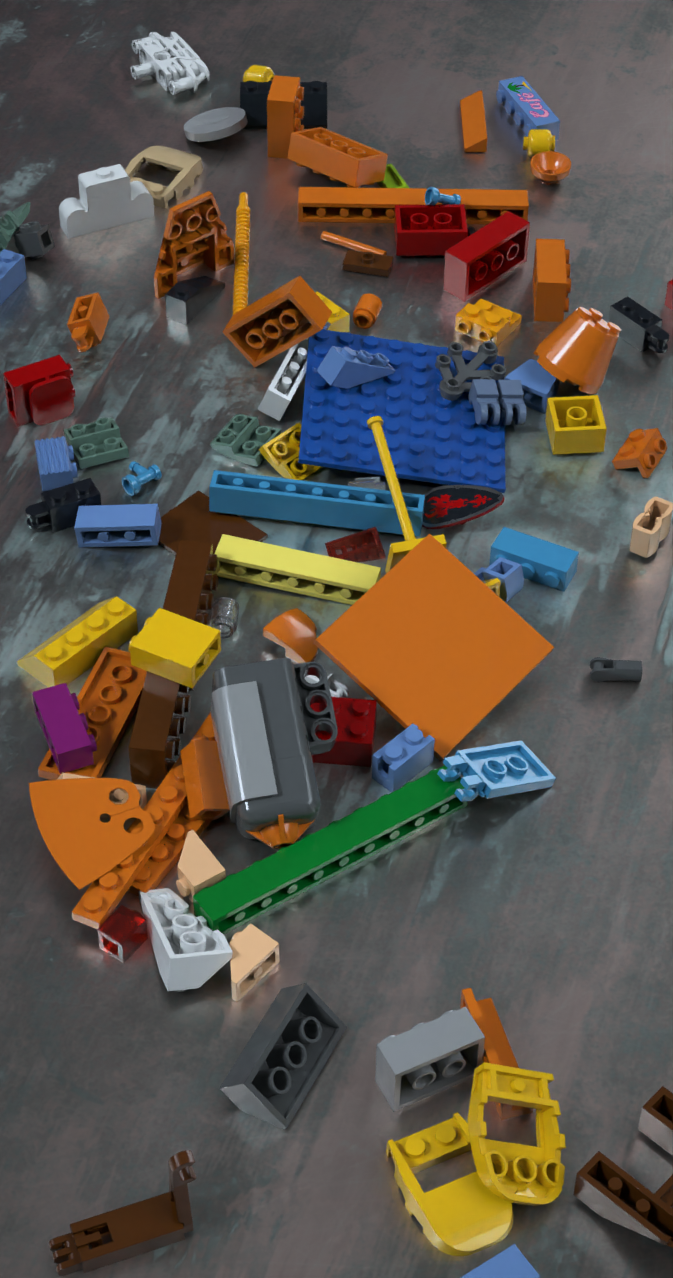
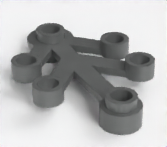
M490 341L483 342L478 348L477 355L467 365H465L462 357L463 346L457 342L449 344L448 355L440 354L437 356L435 367L439 369L443 379L439 385L440 394L443 398L454 401L459 399L463 392H469L472 382H465L466 380L504 379L506 368L501 364H494L491 370H477L483 363L492 364L496 361L498 349L495 343ZM451 358L458 373L454 378L449 369Z

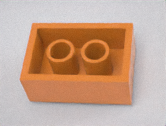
M278 75L273 77L267 97L268 157L288 159L291 133L304 130V125H301V119L303 120L304 106H301V100L304 98V87L300 86V77Z
M536 239L533 267L534 321L563 322L564 312L569 311V298L567 297L568 293L571 292L570 251L565 249V239Z

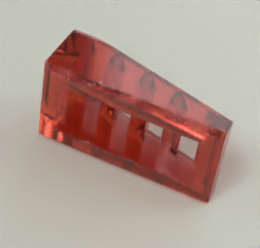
M376 527L325 543L329 557L353 562L378 560L386 557ZM341 549L342 554L337 555L336 550Z

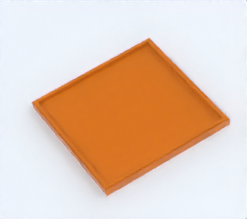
M430 533L316 638L314 642L322 652L374 700H377V703L405 729L414 723L422 731L423 737L426 738L430 735L435 738L434 756L440 762L554 649L553 645Z

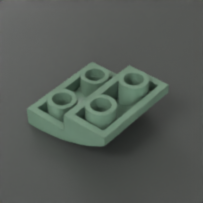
M236 414L212 440L210 445L219 453L233 460L258 467L265 459L259 449L280 435L282 430L269 426H260L258 417Z
M99 418L95 422L75 424L71 428L63 430L68 446L72 445L74 459L80 469L129 457L128 447L122 440L120 429L113 418Z

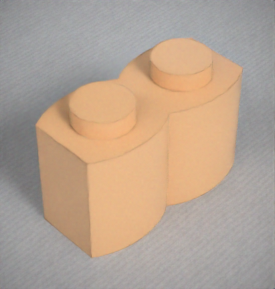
M653 497L646 503L644 512L639 514L633 522L630 552L648 558L657 551L659 542L665 539L670 531L673 512L672 502L659 497Z

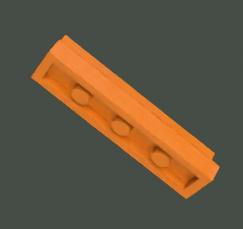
M471 988L462 989L460 1009L466 1006L485 1036L483 1063L519 1068L492 998L476 1001ZM494 1102L501 1121L533 1113L534 1109Z

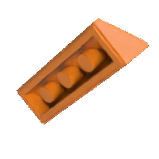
M480 90L460 100L464 152H487L483 92Z

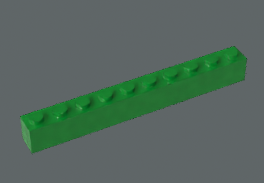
M445 765L431 770L427 775L406 783L402 788L381 796L377 801L356 809L352 814L331 822L327 827L315 833L307 834L300 841L288 847H282L275 854L263 860L255 861L250 867L236 874H230L223 881L211 887L203 888L193 896L194 915L196 917L203 916L207 920V927L212 931L219 930L222 934H227L468 806V801L461 802L454 794L456 789H464V786L460 783L462 778L459 777L455 781L444 782L437 773L439 769H448Z

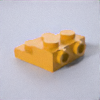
M479 299L474 305L468 303L456 314L455 331L481 342H493L498 346L521 324L522 315L484 299Z

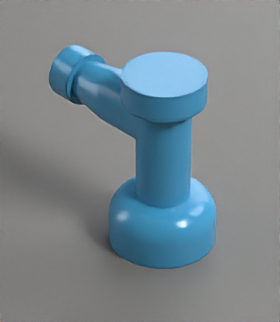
M428 187L425 193V204L429 206H435L437 203L460 204L461 202L460 195L441 194L436 187Z
M133 461L129 465V470L138 476L135 477L129 474L123 477L122 486L128 495L134 496L140 492L143 484L151 480L157 481L161 479L162 473L155 464L147 469Z

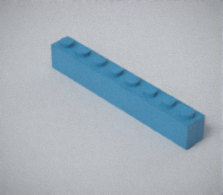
M214 470L209 486V511L370 530L381 533L403 534L391 492L387 490ZM402 492L415 536H420L425 495Z

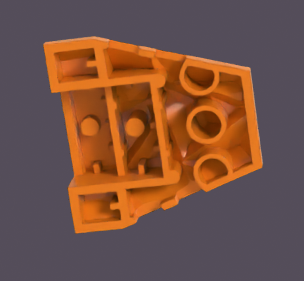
M210 191L174 206L169 210L154 274L155 297L158 299L164 297L177 283L178 275L205 263L217 272L234 264V244L232 239L226 234V224L219 217L221 212L213 193Z

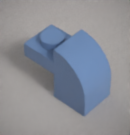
M499 557L489 567H481L474 573L481 581L498 578L501 581L499 597L505 603L519 593L524 585L522 565Z

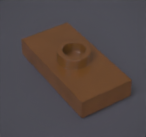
M348 250L342 263V270L388 277L393 265V256Z

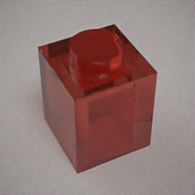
M123 905L97 929L99 948L122 963H125L148 939L147 921L140 912L130 910Z

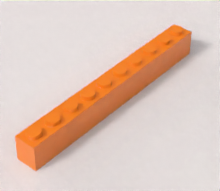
M299 187L298 222L394 223L395 205H426L425 193L427 189ZM438 189L441 194L460 195V204H465L467 224L487 225L508 211L528 221L529 203L527 190Z

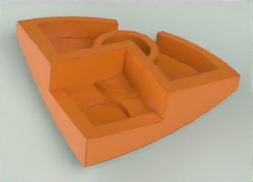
M298 608L288 610L263 628V636L284 647L286 657L297 663L314 662L319 650L314 644L317 638V628L304 612Z

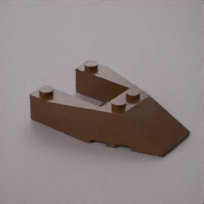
M662 1086L642 1107L638 1130L673 1156V1093ZM598 1151L577 1173L573 1195L599 1216L673 1248V1174L655 1193H652Z

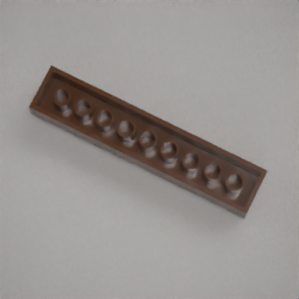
M179 540L163 605L164 610L209 626V613L207 611L212 610L214 604L212 590L216 591L218 587V574H214L217 568V555L213 554L212 543ZM147 671L128 747L132 783L144 785L146 788L157 789L175 764L174 757L179 756L181 751V738H179V735L184 734L186 729L184 713H189L191 706L189 691H194L195 686L192 689Z

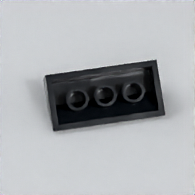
M272 81L240 82V108L245 111L248 121L243 129H267V97ZM300 82V86L304 87V98L301 100V106H304L303 120L301 119V125H304V129L317 127L327 129V82Z

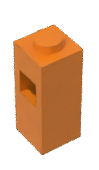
M207 737L194 738L191 740V743L180 751L190 819L217 820L230 810L217 741H209Z

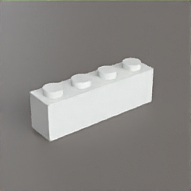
M309 338L290 348L257 410L278 421L281 420L306 374Z

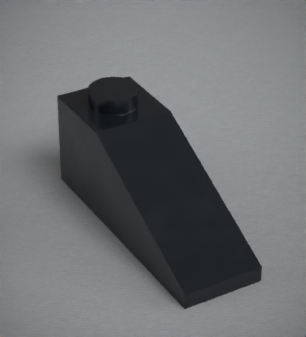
M207 276L177 282L165 294L166 317L187 325L225 288V283Z

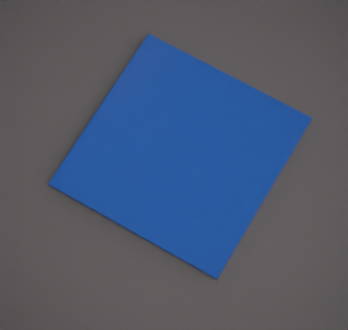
M322 329L309 337L298 463L385 476L372 429H369L367 425L369 418L381 416L384 423L382 429L397 478L445 485L484 486L495 489L500 493H505V425L502 423L501 409L498 425H491L489 419H487L485 425H478L475 420L473 404H470L468 400L469 392H463L460 398L454 401L447 400L441 396L439 385L443 379L439 369L435 367V362L438 355H448L447 347H436L421 343L403 342L395 339L376 338L374 336L356 335ZM332 346L341 348L347 346L356 351L365 350L371 354H383L389 359V364L395 369V372L346 389L330 386L316 370ZM468 350L462 352L465 365L477 355L476 352ZM497 356L494 363H483L477 370H491L494 364L504 366V357ZM451 358L449 369L454 378L458 373Z

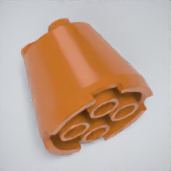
M579 306L538 345L533 354L539 356L537 362L546 371L563 383L567 381L572 385H579L581 392L596 394L603 384L621 329L612 322L607 323L601 319L603 314L598 310L590 308L588 311Z

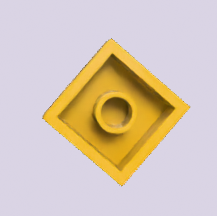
M598 395L547 398L545 422L553 455L604 452L607 428Z

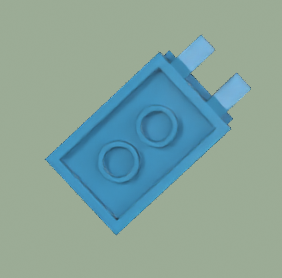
M522 740L457 750L454 756L444 758L443 764L448 769H439L437 773L444 782L455 781L461 775L464 776L460 781L464 789H456L454 793L461 802L472 801L478 795L488 799L550 788L556 780V777Z

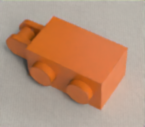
M98 292L77 297L73 305L67 326L72 334V340L77 345L78 352H86L102 341L110 316Z

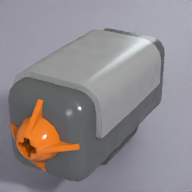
M290 658L220 668L213 673L210 712L230 809L228 811L230 821L236 824L239 833L246 839H258L272 849L288 847L294 844L306 830L311 829L317 821L321 800L312 755L330 751L335 745L338 734L326 670L317 662L293 664ZM314 675L319 679V682L315 684L308 683L305 677ZM320 703L325 707V710L316 712L311 709L310 705ZM326 731L330 734L331 738L321 740L316 736V733Z

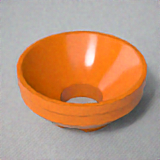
M541 152L532 157L530 161L531 172L544 184L559 183L569 175L571 161L567 156L559 152Z

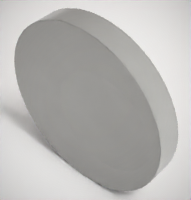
M217 108L189 119L184 124V131L188 140L196 142L213 141L237 133L247 125L248 121L245 111L241 108Z

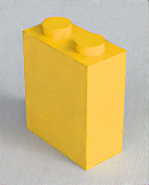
M158 608L152 617L147 618L143 629L137 636H133L129 643L128 650L131 655V665L193 689L221 651L220 630Z

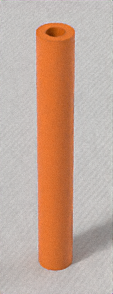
M323 231L321 234V240L354 251L387 255L385 250L327 231Z

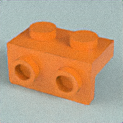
M658 428L636 429L629 434V437L619 449L612 463L616 470L638 467L642 477L649 478L667 451L666 441Z

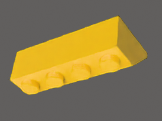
M117 596L99 602L19 659L17 665L48 688L63 683L68 685L95 665L105 646L117 649L138 634L136 609Z

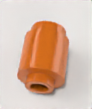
M370 293L363 294L360 297L353 312V322L357 327L368 329L375 324L382 309V301L379 297Z

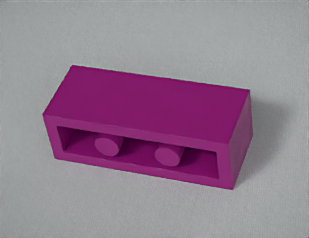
M66 683L32 692L35 714L59 773L93 765V752L97 751V746L93 734L88 735L86 732L88 724L84 713H78L80 707L76 694H70Z

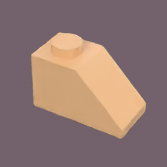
M194 830L189 831L177 866L178 880H176V885L183 897L188 896L193 902V896L200 890L223 881L226 878V870Z
M251 923L243 931L236 932L229 943L233 952L230 959L232 999L236 1002L280 962L279 943Z

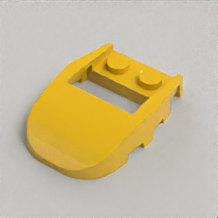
M484 1062L474 1069L467 1119L471 1149L477 1173L483 1184L492 1193L506 1201L530 1206L550 1203L562 1191L565 1166L560 1163L561 1150L566 1148L565 1134L559 1132L557 1117L561 1115L559 1103L557 1100H551L548 1083L554 1081L553 1074ZM487 1101L536 1109L537 1147L484 1139L487 1136L486 1122L483 1121L484 1105L487 1104Z
M458 1112L453 1114V1118L397 1141H393V1139L388 1140L386 1155L388 1158L391 1156L395 1164L394 1177L398 1188H401L407 1211L411 1217L415 1216L422 1225V1232L432 1245L448 1255L468 1256L496 1245L506 1238L511 1231L514 1218L512 1202L506 1201L492 1193L483 1184L477 1171L425 1193L414 1175L415 1173L472 1150L468 1123Z

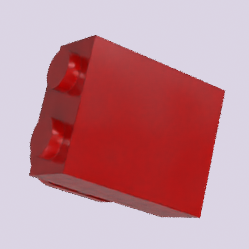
M60 355L3 373L8 413L18 427L31 422L42 426L64 419L72 414L74 410L73 397L76 396L71 382L74 374L71 365L65 363Z

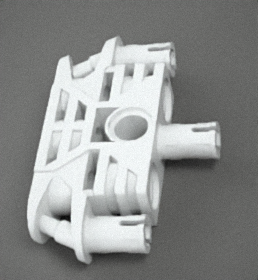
M150 32L148 37L132 41L133 51L135 54L139 53L141 62L140 65L131 66V74L135 80L152 75L172 95L188 90L194 93L197 91L200 83L206 84L209 82L210 74L206 64L176 32H170V37L161 36L157 32Z

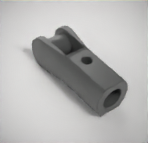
M600 657L593 658L590 661V668L592 669L590 678L595 682L613 680L641 682L642 661L612 660Z

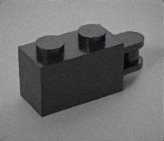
M628 296L610 306L609 322L620 327V338L641 352L649 348L656 353L667 352L668 345L666 342L669 340V334L661 329V318Z
M91 478L41 493L42 502L30 505L25 510L28 517L27 526L30 529H39L49 525L53 533L75 526L78 506L101 505L100 492Z

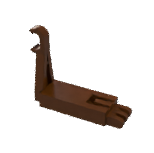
M192 1151L178 1152L169 1159V1192L70 1224L71 1233L51 1239L48 1244L50 1250L54 1252L52 1254L54 1263L58 1264L56 1266L58 1275L64 1276L80 1270L86 1273L185 1240V1233L194 1231L187 1183L197 1178L192 1167L195 1163Z

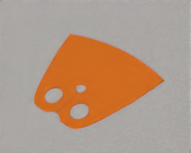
M71 778L29 783L31 804L43 840L59 867L79 890L120 864L139 849L155 831V823L151 815L139 807L140 794L136 786L128 780L117 778ZM124 789L129 795L128 800L123 804H114L109 799V794L112 790ZM108 814L111 819L104 823L100 820V816ZM129 818H138L143 822V829L136 834L128 833L124 829V822Z

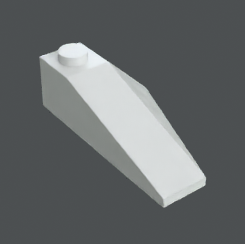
M170 888L153 889L146 893L139 891V899L159 973L167 991L182 992L187 989L200 988L232 958L233 952L224 934L219 930L212 931L207 927V920L203 916L196 917L189 911V905Z

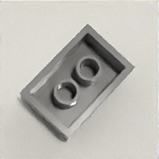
M465 1006L456 1011H447L439 1018L430 1022L416 1024L404 1033L396 1036L390 1035L380 1043H377L375 1081L393 1112L473 1078L474 1069L483 1063L485 1036Z

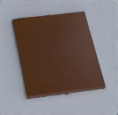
M198 490L161 517L162 525L158 545L176 556L179 540L212 543L214 554L222 534L258 542L266 540L268 534L236 514L209 511V497Z

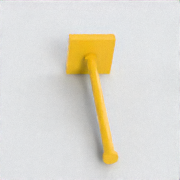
M373 416L367 420V425L369 429H372L405 539L402 542L391 543L385 569L387 573L424 538H415L382 429L383 419L381 416ZM444 534L433 536L446 548L447 543Z

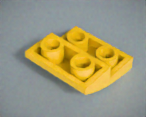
M300 422L259 449L269 464L286 479L304 480L322 468L321 466L298 463L301 435Z

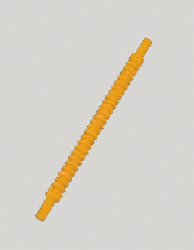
M245 192L240 193L239 206L236 209L233 314L248 306L250 208L248 206V194Z

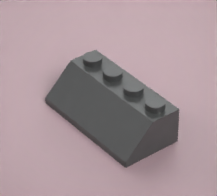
M307 983L282 988L219 1089L241 1111L281 1129H287L347 1026Z

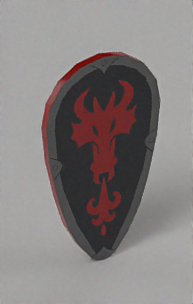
M446 485L433 488L424 494L425 503L422 527L426 529H441L458 524L463 525L498 508L504 503V496L497 490L484 486Z

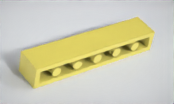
M222 534L214 553L217 555V568L214 574H218L219 577L353 605L380 580L381 567Z

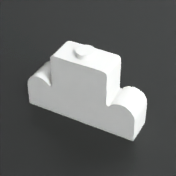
M120 164L101 167L97 170L79 174L80 199L67 198L59 206L60 227L68 239L154 217L152 195L142 182H130V177Z

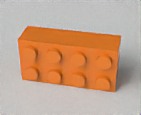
M323 127L291 133L288 159L296 162L297 166L311 168L314 173L330 176V180L344 182L350 188H360L363 185H374L375 182L384 181L388 154Z
M298 276L233 314L222 332L255 368L321 331L331 316L332 311L305 280Z

